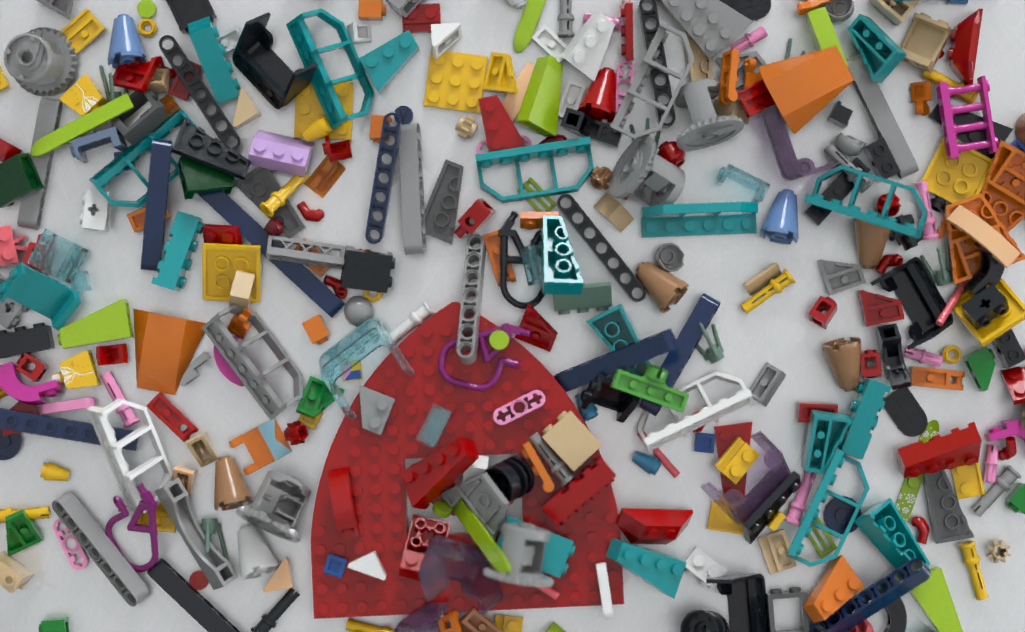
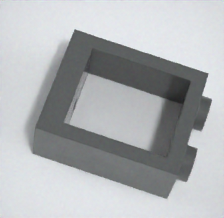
M146 89L145 93L134 91L129 96L134 108L112 119V122L132 146L168 118L164 111L166 107L160 100L156 101L158 97L152 89ZM149 101L153 108L128 127L124 121Z
M791 587L789 591L782 592V589H770V593H766L769 632H809L808 614L803 608L807 601L806 591L801 590V587ZM800 597L803 629L775 631L773 599Z

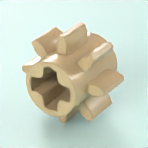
M466 115L465 118H459L455 130L459 131L457 134L459 137L464 139L467 136L473 137L478 127V124L474 123L475 118Z
M992 540V545L990 547L986 546L989 549L987 557H994V563H997L999 559L1005 563V558L1011 556L1008 553L1010 546H1004V540H1000L999 544ZM997 548L1002 549L1000 555L995 554L998 551Z

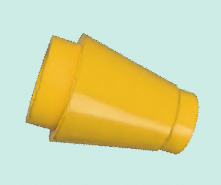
M325 117L322 119L318 118L302 132V135L309 142L329 135L332 129Z
M44 462L40 477L44 478V480L67 482L70 470H66L51 462Z

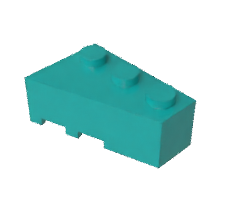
M859 14L847 28L856 48L863 57V62L871 74L872 81L882 83L907 55L868 16Z
M408 30L359 58L379 95L400 70L417 54L419 46Z
M811 410L801 462L804 471L825 473L835 454V450L839 443L842 442L846 430L853 422L849 415Z

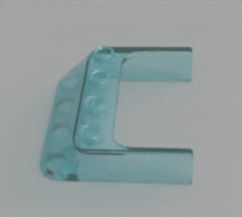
M375 317L367 319L323 353L319 359L321 378L343 413L353 420L357 416L335 382L374 350L381 346H387L403 371L411 376L415 374L383 323Z

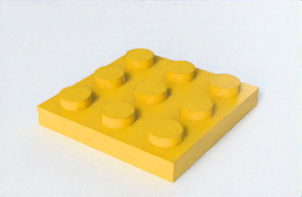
M431 49L423 106L480 114L478 99L483 96L488 57L445 51L435 59Z
M311 82L295 98L294 138L304 139L302 132L318 118L322 119L325 117L327 119ZM345 82L334 85V90L346 116L353 114L354 83ZM353 120L346 122L336 129H332L329 132L330 140H352Z
M943 136L920 181H927L929 193L941 197L946 202L952 204L980 194L993 160L975 150L961 152L959 158L947 161Z
M203 243V300L229 301L236 270L255 274L250 302L260 303L261 245Z
M1002 278L996 287L1006 297L1009 309L1004 315L997 316L991 320L986 327L976 330L963 315L961 305L975 295L967 292L963 293L952 310L982 347L1025 320V304Z

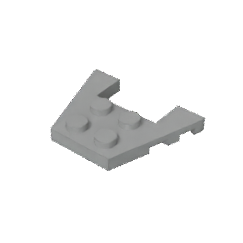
M487 472L441 494L450 508L455 507L463 498L495 541L509 502Z

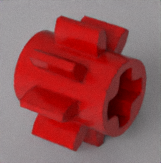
M888 194L880 196L876 206L879 208L877 211L880 214ZM895 194L887 214L889 217L895 216L901 207L898 203L900 199Z
M301 421L287 423L288 427L284 431L285 440L291 441V445L305 443L304 439L308 436L306 426L301 425Z

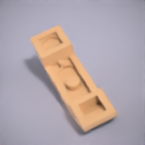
M527 62L516 79L518 93H508L502 102L513 123L520 111L535 66L530 62Z
M959 205L947 218V221L958 230L964 231L989 251L992 257L1004 267L1008 268L1020 255L1018 250L1000 233L963 206Z

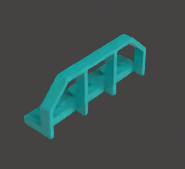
M322 8L301 13L287 23L286 26L304 67L315 62L318 64L311 83L331 129H336L348 121L368 114L374 92L344 23ZM317 16L336 28L341 43L316 48L304 19ZM345 48L356 74L330 80L319 54ZM358 79L365 94L361 110L358 113L346 116L333 86Z
M176 107L168 114V118L134 146L130 145L89 179L112 206L139 208L147 201V193L137 201L112 200L102 188L110 183L112 177L120 175L127 165L148 188V182L132 163L136 162L140 158V154L145 150L151 149L152 139L165 138L170 133V129L183 123L184 118H187L191 121V124L196 126L181 108ZM172 157L171 163L176 169L169 174V182L179 175L177 163Z
M590 136L475 154L480 188L501 203L578 192L594 170ZM576 152L577 154L587 152L589 168L575 186L558 188L553 155L563 157L567 156L568 153ZM534 158L540 160L549 158L554 189L524 193L519 162H528ZM515 162L520 194L503 197L483 183L481 168H490L496 164L505 166Z
M843 165L817 177L812 194H806L804 200L806 203L918 239L921 237L929 214L916 188ZM843 170L858 174L847 207L842 206V201L831 198L829 202L823 200V195L818 194L822 181ZM864 177L891 185L880 218L878 217L879 213L870 210L864 213L860 211V207L854 206ZM897 187L912 191L922 211L917 229H915L916 225L905 222L904 225L897 223L898 219L887 216Z
M716 202L663 204L642 207V238L756 234L758 203ZM721 212H751V214L719 215ZM691 213H713V216L684 217L686 214ZM679 214V217L646 218L647 216Z
M839 449L835 451L786 553V556L808 567L838 557L870 489L861 463L843 455L844 451ZM844 461L856 466L864 487L858 504L827 489L829 485L833 486L837 475L834 473L837 467L841 469ZM828 495L855 508L843 535L815 522L821 511L818 509L820 502L825 503ZM810 525L841 539L833 555L813 562L799 557L804 547L801 542L804 537L808 538L812 530Z

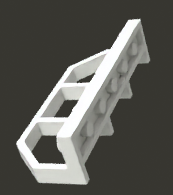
M715 371L677 389L687 393L698 388L707 407L700 409L699 413L693 416L687 415L681 420L676 411L670 409L676 424H668L663 430L652 432L646 437L643 429L649 413L644 410L637 430L649 454H652L653 449L678 437L684 436L686 438L688 437L687 433L712 421L717 423L720 417L747 404L753 406L752 393L749 389H746L742 379ZM714 379H719L739 385L742 390L737 391L734 396L728 399H720L716 405L712 406L702 385Z
M118 398L104 408L91 406L86 410L128 509L135 511L142 499L135 486L136 481L134 478L159 461L164 471L160 487L171 481L173 472L147 408ZM121 405L138 409L144 425L117 442L114 436L115 431L107 419L108 413ZM148 432L156 455L129 472V465L122 455V447ZM157 496L154 497L158 504L161 503Z

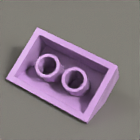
M259 130L253 137L249 150L250 165L306 177L315 143Z

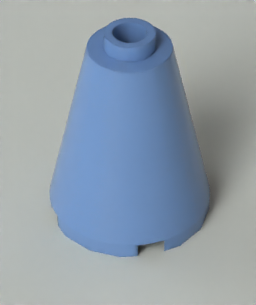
M127 14L118 15L113 23L107 60L108 65L112 64L114 69L118 65L131 64L136 61L144 63L147 61L134 20Z
M783 189L778 192L760 230L762 238L765 239V236H768L771 242L779 244H791L793 240L797 243L799 238L797 195L794 194V191Z

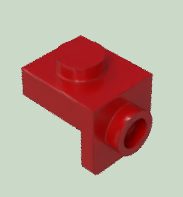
M329 135L325 136L326 143H323L322 146L324 155L328 154L330 162L352 158L350 140L331 143Z
M126 344L97 346V364L113 365L128 363Z

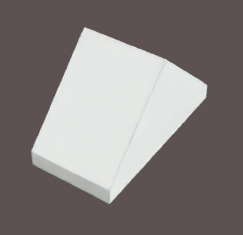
M458 22L431 24L433 58L437 59L462 37L461 24Z
M375 550L348 564V568L381 580L386 579L387 574Z

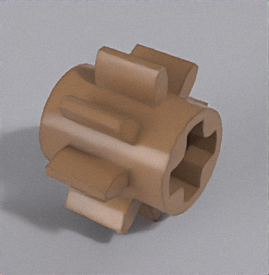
M597 166L589 175L592 178L590 180L592 186L598 190L602 188L607 190L612 171L607 167L603 166L600 169Z

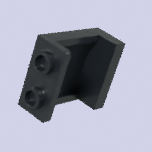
M166 0L183 34H189L188 24L209 16L213 23L214 19L217 18L209 0Z
M346 245L344 265L340 279L341 287L387 293L388 287L391 288L392 286L390 272L391 269H394L396 260L393 258L392 252H387L386 254L357 250L353 246Z
M598 373L594 380L589 382L588 388L581 393V408L586 409L590 403L617 411L616 421L624 423L640 403V397L610 387L613 378Z

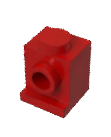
M820 295L808 314L809 321L826 329L838 310L836 302L830 297L825 298ZM825 310L827 311V314L825 315L821 312Z
M865 350L860 358L862 378L882 377L880 353H876V350ZM868 362H875V366L873 368L868 367Z
M30 353L22 354L16 363L18 364L16 370L34 382H39L49 368V365ZM31 363L35 364V368L33 370H31L29 367Z

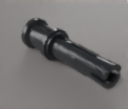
M290 588L268 614H263L261 621L250 630L252 632H268L271 628H275L276 621L300 594L296 591L290 597L295 589Z

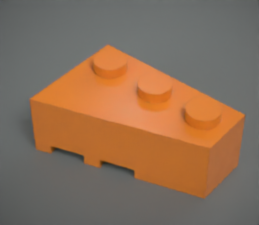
M843 555L829 561L826 571L822 573L819 583L814 587L803 606L814 623L826 620L864 588V585Z

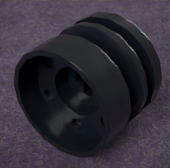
M511 456L487 468L484 472L488 473L509 503L531 492L534 487L535 479L530 465L518 456Z
M694 610L688 613L680 626V632H706V629L710 630V632H729L728 623L721 614L706 610Z

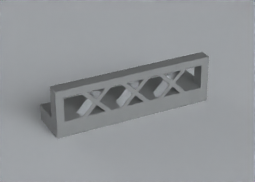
M269 235L265 259L342 270L345 259V246ZM272 241L280 242L284 248L271 247ZM297 244L300 245L303 251L291 250L289 247ZM312 247H318L322 254L311 253L308 250ZM331 250L340 251V257L328 255L327 253Z

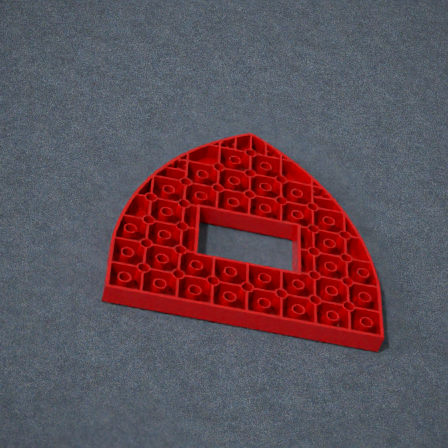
M458 302L450 303L415 329L382 361L363 385L395 399L382 434H376L362 427L360 392L352 402L336 433L320 478L312 519L311 562L314 619L449 613L454 610L457 612H468L472 608L478 611L598 606L602 605L596 564L604 562L607 568L612 605L624 604L622 566L606 556L611 539L621 540V530L616 524L619 515L612 485L602 487L599 490L600 493L594 499L590 500L589 498L584 502L585 506L577 513L573 511L566 523L562 526L559 523L556 526L541 509V506L563 487L557 476L550 472L551 467L532 443V447L554 483V490L552 492H545L542 487L543 480L541 476L536 477L534 474L533 489L522 496L523 522L534 524L536 527L544 528L559 536L572 539L574 541L573 545L576 546L572 557L568 555L566 563L569 565L565 575L561 574L560 578L541 571L544 575L554 580V585L551 588L560 593L557 599H553L534 586L514 584L484 576L483 571L486 567H494L468 532L448 534L437 585L399 576L400 564L409 533L407 491L400 474L406 470L405 459L426 458L456 439L464 438L473 440L478 455L520 453V458L524 459L532 467L534 464L531 459L526 460L521 451L524 449L522 444L530 441L528 439L536 432L542 437L544 435L542 431L550 423L554 426L558 422L557 417L564 410L567 413L571 410L588 429L576 406L553 375L514 338L505 349L488 362L483 361L479 342L477 358L472 364L466 365L460 361L457 354V345L453 346L446 354L444 364L447 373L453 378L474 384H484L491 380L500 357H509L522 363V365L516 363L517 367H521L519 369L509 366L505 367L504 365L498 382L490 389L474 391L452 385L444 380L438 369V357L441 349L447 342L458 338L461 304ZM470 314L466 317V319H471L474 317V315ZM480 315L479 332L498 327ZM468 332V333H466L464 336H467V335H470V334H473V333ZM490 337L486 338L488 350L490 352L493 349V347L490 345ZM465 351L462 355L467 356L471 351ZM533 390H540L544 393L545 403L541 407L505 425H499L494 421L493 414L496 409ZM534 393L533 398L529 401L528 397H525L524 400L528 404V409L532 408L530 404L533 402L540 404L542 396ZM516 402L513 407L514 411L522 413L525 410L524 403ZM510 406L506 407L508 409L507 412H498L497 420L501 419L504 422L506 421L505 417L509 414L511 418L515 417ZM546 442V444L550 447V449L554 452L560 461H563V459ZM598 449L575 471L566 463L565 466L576 477L599 456L601 457L600 451ZM348 468L353 506L360 537L340 540L332 509L328 471ZM501 530L498 531L497 536H496V538H495V543H496V544H497L498 539H499V537H500ZM375 550L387 574L386 579L381 580L348 568V564ZM329 553L348 559L342 578L323 573Z

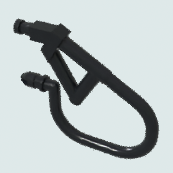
M512 211L501 229L498 230V237H500V289L507 302L517 308L526 309L528 304L532 307L538 305L545 294H542L541 288L532 301L520 302L514 299L508 292V263L530 265L531 262L517 231L511 230L515 219L518 217V214ZM541 230L535 233L534 238L531 239L529 250L541 258V250L536 247L539 246L541 241V235L539 234ZM508 238H512L521 257L508 256Z

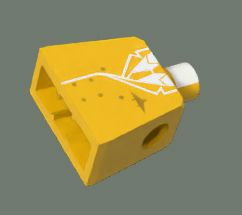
M84 74L59 98L81 116L107 103L95 82L87 74Z
M85 350L59 363L61 372L52 374V380L65 383L66 389L101 385L91 350Z

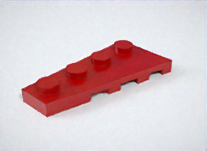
M752 422L714 427L718 460L736 437H740L750 446ZM747 472L737 484H733L720 473L724 503L744 501Z

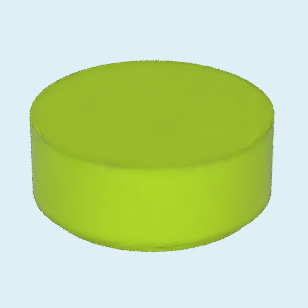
M141 0L137 5V12L142 18L151 19L156 15L157 7L151 0Z
M497 330L491 334L489 341L494 349L502 350L508 346L510 339L506 332Z
M436 501L432 508L433 513L442 518L450 517L453 510L444 501Z

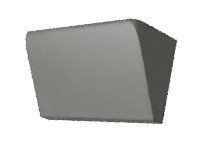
M767 362L749 389L753 399L766 407L786 377V374Z

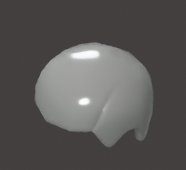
M834 0L825 4L829 17L836 22H843L849 19L854 12L853 0Z
M843 133L837 135L835 144L847 156L859 155L866 145V142L850 135L845 136L842 135Z
M666 243L657 249L655 261L659 268L667 272H675L684 266V253L678 245Z
M363 296L349 298L344 308V315L349 324L360 327L365 326L371 321L373 308L370 301Z

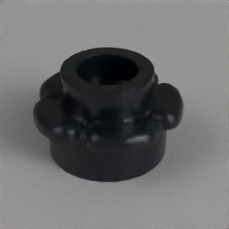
M938 196L930 199L931 209L943 213L945 206H947L946 200Z

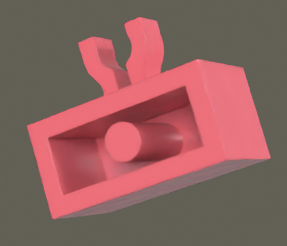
M11 225L0 227V268L15 266L19 263L16 250L23 252L27 251L28 246H15L19 241H24L26 237L20 236L14 240Z

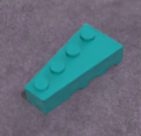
M209 16L189 23L190 38L217 104L238 97V90L241 88L237 78L233 79L231 74L234 70L231 62H227L224 56L227 52L223 43H219L218 37L220 35L217 27H213Z
M180 211L177 212L169 233L172 239L171 241L168 240L163 249L165 258L159 261L157 266L159 274L157 278L153 277L152 284L179 292L181 288L184 289L187 280L185 274L192 265V259L190 258L192 252H195L198 246L196 239L198 234L202 233V226L204 225L202 218Z
M543 215L542 294L581 295L584 282L580 276L579 267L575 261L574 251L570 245L562 216Z
M619 304L586 321L611 351L640 341L623 304ZM649 359L629 367L627 370L632 374L642 376L646 366L653 364Z
M863 379L862 382H859V386L856 388L857 398L852 400L849 409L852 411L850 417L853 422L846 430L842 442L838 445L839 450L844 451V454L863 460L872 434L869 432L874 430L878 423L877 412L884 408L886 403L884 395L885 392L890 393L891 386L872 379Z
M891 498L874 504L854 521L895 569L914 558L921 559L927 566L930 565L929 560Z
M616 538L611 539L606 554L608 558L658 591L675 599L687 562L674 556Z

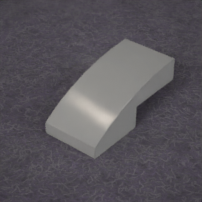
M204 351L187 368L180 381L181 386L188 385L200 376L197 368L212 358L208 352Z

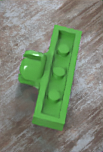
M651 364L646 366L642 376L616 369L610 386L682 413L689 397L687 393L668 387L666 385L668 371Z

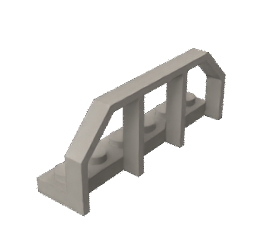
M663 22L660 23L650 47L610 125L611 131L615 133L618 131L632 139H637L661 130L695 60L686 33ZM666 31L681 37L690 60L683 75L654 62L660 54V50H658L660 43L664 44L669 35ZM649 66L680 80L668 106L640 94L644 86L641 82L644 77L648 78L652 70ZM634 97L665 111L658 126L636 134L623 129L627 121L624 117L627 112L631 113L635 102L632 101Z
M233 304L218 312L202 329L269 419L272 420L303 397L302 374L259 316L254 312L251 313L248 320L259 334L241 345L237 343L219 319L228 313L237 316L242 314L244 308ZM261 338L264 339L280 361L262 373L257 370L243 351L244 348ZM281 366H284L293 378L294 398L285 404L281 402L263 378Z

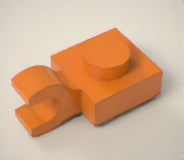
M931 81L911 83V102L916 103V115H929L930 108L927 101H932Z
M244 308L242 314L239 316L234 315L228 325V331L243 340L251 326L247 320L252 311Z

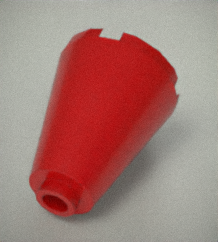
M604 67L598 71L595 82L592 81L579 104L578 111H582L587 116L601 122L602 119L607 120V123L613 122L616 116L617 74L613 69Z

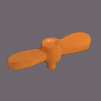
M946 213L941 220L940 227L937 229V233H939L938 239L943 238L946 232Z

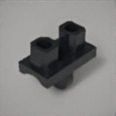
M902 214L895 217V219H898L897 223L904 225L905 222L915 223L912 214L904 216ZM891 230L894 236L889 238L890 242L896 239L898 245H903L906 251L917 246L918 242L923 239V236L921 234L920 239Z

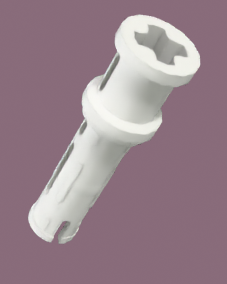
M424 301L423 306L415 312L412 311L406 321L401 323L382 340L388 348H391L417 326L419 327L431 315L433 316L435 312Z

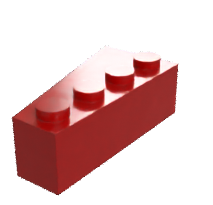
M975 423L967 424L968 428L959 430V428L952 429L951 434L942 437L939 434L932 436L926 443L921 440L899 448L897 451V462L903 478H914L922 474H932L945 469H954L959 466L978 463L982 439Z
M458 438L400 473L412 508L426 510L433 499H437L447 486L455 482L454 479L459 474H463L479 458L473 440Z
M599 456L544 503L541 509L556 526L559 523L562 526L570 519L569 515L573 511L576 513L585 506V501L589 498L590 500L594 499L600 493L599 490L602 487H608L614 481L613 478L616 477V474Z

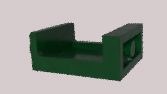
M29 153L16 154L0 164V208L10 207L14 205L13 202L30 192L39 191L44 188Z
M180 156L177 166L185 199H193L195 193L225 190L226 194H230L232 188L235 187L234 176Z

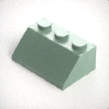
M611 282L583 284L581 295L553 294L554 312L558 311L559 315L570 314V310L586 313L589 312V308H597V311H607L608 307L612 306Z

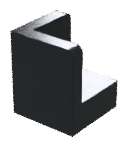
M837 101L827 121L844 129L849 123L848 121L853 110L842 106V102Z

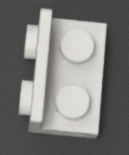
M697 546L685 560L687 563L684 571L691 577H694V575L701 579L699 583L707 589L710 587L715 589L717 583H706V579L723 576L727 571Z

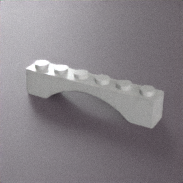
M179 477L155 490V494L213 590L222 588L236 579L238 576L230 562L211 542L209 553H206V535L196 520L190 504L189 494Z

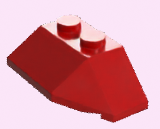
M980 8L955 26L954 29H951L952 33L949 37V41H952L951 48L947 51L949 67L961 83L963 82L965 85L973 84L983 9Z
M622 508L616 524L632 544L666 545L676 540L688 526L693 510Z

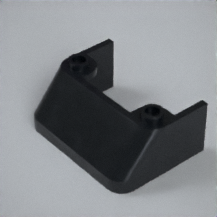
M268 12L245 23L232 59L235 66L274 108L281 109L287 106L310 84L318 64L315 62L293 72L271 49L273 35L266 29L271 16Z
M918 257L904 262L870 282L872 286L880 282L884 290L888 292L895 291L899 300H901L904 309L913 323L909 326L908 333L914 342L907 346L908 350L933 339L953 324V316L950 313L943 326L936 325L935 322L945 308L946 303L923 262Z
M762 574L727 575L706 579V583H717V589L721 595H727L730 632H769L765 579Z

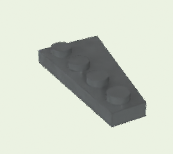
M446 159L425 208V227L427 235L453 244L464 166Z
M257 167L247 173L244 180L238 179L235 181V186L259 209V205L262 202L265 203L270 198L272 192H278L281 189L270 169ZM288 198L285 205L279 207L272 216L274 219L278 218L283 224V233L288 238L306 228Z
M945 470L932 474H923L935 543L939 544L973 538L974 535L960 508L959 501L952 490Z

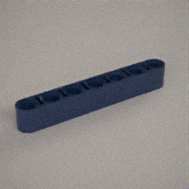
M390 112L383 119L365 233L366 240L371 244L379 243L385 234L402 127V117L397 112ZM393 115L398 119L396 126H391L388 123L389 116ZM386 135L394 137L395 142L393 145H388L385 142ZM383 154L391 156L392 161L390 164H385L382 161ZM380 173L388 175L389 180L387 183L379 180ZM377 192L385 194V201L380 202L377 200ZM380 211L383 215L382 220H375L373 212ZM377 230L380 234L379 239H373L370 236V231Z
M152 139L141 270L158 271L157 266L162 259L172 141Z
M705 293L700 297L676 339L679 347L668 353L660 367L668 371L666 385L670 388H673L703 336L699 323L701 322L704 328L707 329L721 304L720 301ZM642 399L639 404V408L654 416L658 414L662 405Z
M667 329L554 375V378L564 391L568 392L588 384L591 380H594L598 373L609 376L614 374L616 369L624 370L670 352L679 346L672 330Z
M919 558L911 559L849 599L826 620L812 623L809 632H847L928 580L931 575L929 567Z

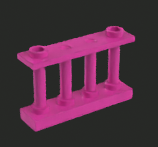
M985 76L977 79L978 84L950 87L947 81L935 85L947 161L959 158V154L964 151L988 148L989 154L997 152L999 141L994 134L988 96L990 85ZM979 91L980 103L953 106L950 103L952 95ZM982 110L983 122L956 125L953 122L955 114ZM985 129L986 141L966 144L957 143L956 135L958 133Z

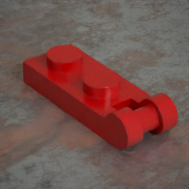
M161 392L147 405L184 443L190 439L189 436L192 433H196L199 430ZM183 424L188 427L184 432L179 429Z

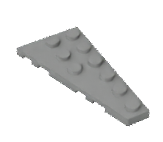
M660 0L708 59L753 23L752 20L720 0Z

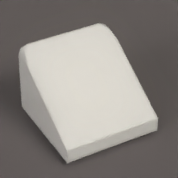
M351 23L347 25V32L352 44L371 42L370 23Z

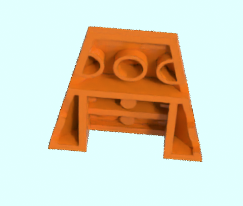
M837 46L759 66L766 87L794 135L854 81Z
M1000 140L981 193L996 213L997 218L1006 227L1007 232L1025 218V152Z
M982 193L945 206L954 285L972 279L981 265V254L974 245L976 241L947 221V218L959 205L989 224L1018 250L1020 255L1012 264L1025 260L1024 253L1020 251L1017 243L1006 231V227L997 218L996 213Z
M133 309L137 388L175 395L196 348L199 346L204 334L202 327L206 323Z

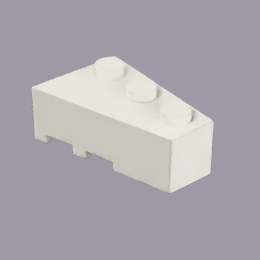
M595 10L560 56L595 82L615 24L601 12Z

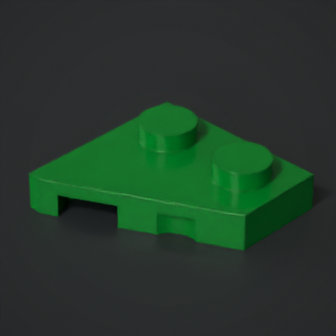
M310 376L303 392V397L300 399L295 412L314 419L342 396L344 389Z
M23 509L6 517L7 552L9 556L42 541V535Z

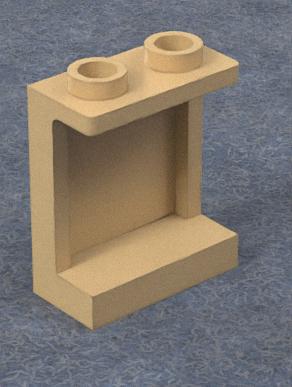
M914 13V21L900 47L907 54L902 61L931 73L952 31L948 26L949 24L941 19L936 21L931 19V16L928 14Z
M564 410L557 417L558 422L554 426L550 423L542 431L544 433L542 438L575 471L602 444L571 410L568 413Z
M5 551L0 552V586L10 593H13L17 587L21 590L24 589L34 573L12 556H9Z

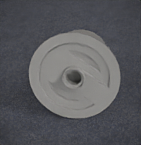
M38 27L14 37L8 43L4 52V64L9 74L27 92L38 96H52L66 89L73 81L77 71L78 57L74 52L75 48L70 47L73 44L71 40L66 42L67 36L65 34H61L60 31L53 28Z
M711 78L700 79L681 87L674 102L677 107L689 109L693 125L678 135L676 144L679 149L699 150L711 147L731 139L743 129L744 123L741 118L732 115L717 116L712 100L719 95L720 84L717 80Z
M646 135L632 142L619 158L610 177L609 192L617 199L631 194L649 206L673 204L683 190L685 172L657 155L656 142L653 138Z
M270 470L267 472L250 508L240 506L237 508L236 514L266 532L282 539L299 543L301 537L294 530V527L311 494V489L288 474ZM269 484L300 498L298 501L285 494L280 495L272 513L289 521L288 524L278 523L268 518V515L265 514L266 512L257 509L262 498L268 502L272 498L265 493Z
M504 523L501 529V533L504 534L501 551L507 558L512 570L510 573H501L495 568L486 567L483 575L514 584L553 587L554 580L541 572L546 542L550 541L551 532L529 523Z

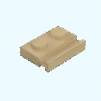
M784 529L757 538L770 575L797 566L794 559L786 556L790 544Z

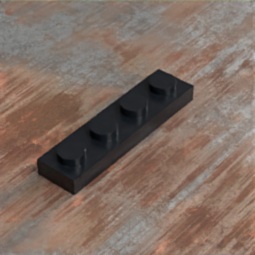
M856 157L851 162L856 168L859 167L863 172L869 173L870 169L859 158ZM844 171L821 194L824 196L823 200L830 202L832 198L842 201L853 190L855 184L848 180V175ZM811 205L804 214L819 226L832 211Z

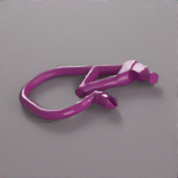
M506 323L499 327L480 331L478 342L483 361H491L502 351L494 348L490 352L488 350L486 338L490 337L494 331L501 330L506 332L510 343L513 340L511 333L529 338L531 330ZM458 338L447 342L441 349L438 357V369L444 380L452 385L474 391H485L493 387L498 382L504 365L514 369L521 368L517 367L516 363L522 365L518 360L500 357L491 380L484 384H474L453 378L445 369L446 354L453 346L457 345Z
M141 483L136 488L139 489L142 500L136 507L127 525V530L150 533L152 557L144 565H134L128 561L135 572H145L151 569L157 563L159 556L156 522L158 501H155L151 492L147 491L144 484ZM116 495L113 497V502L118 508V512L121 513L109 519L105 527V534L124 556L113 538L112 527L116 522L128 517L129 512L121 497ZM144 510L148 511L149 525L137 524Z

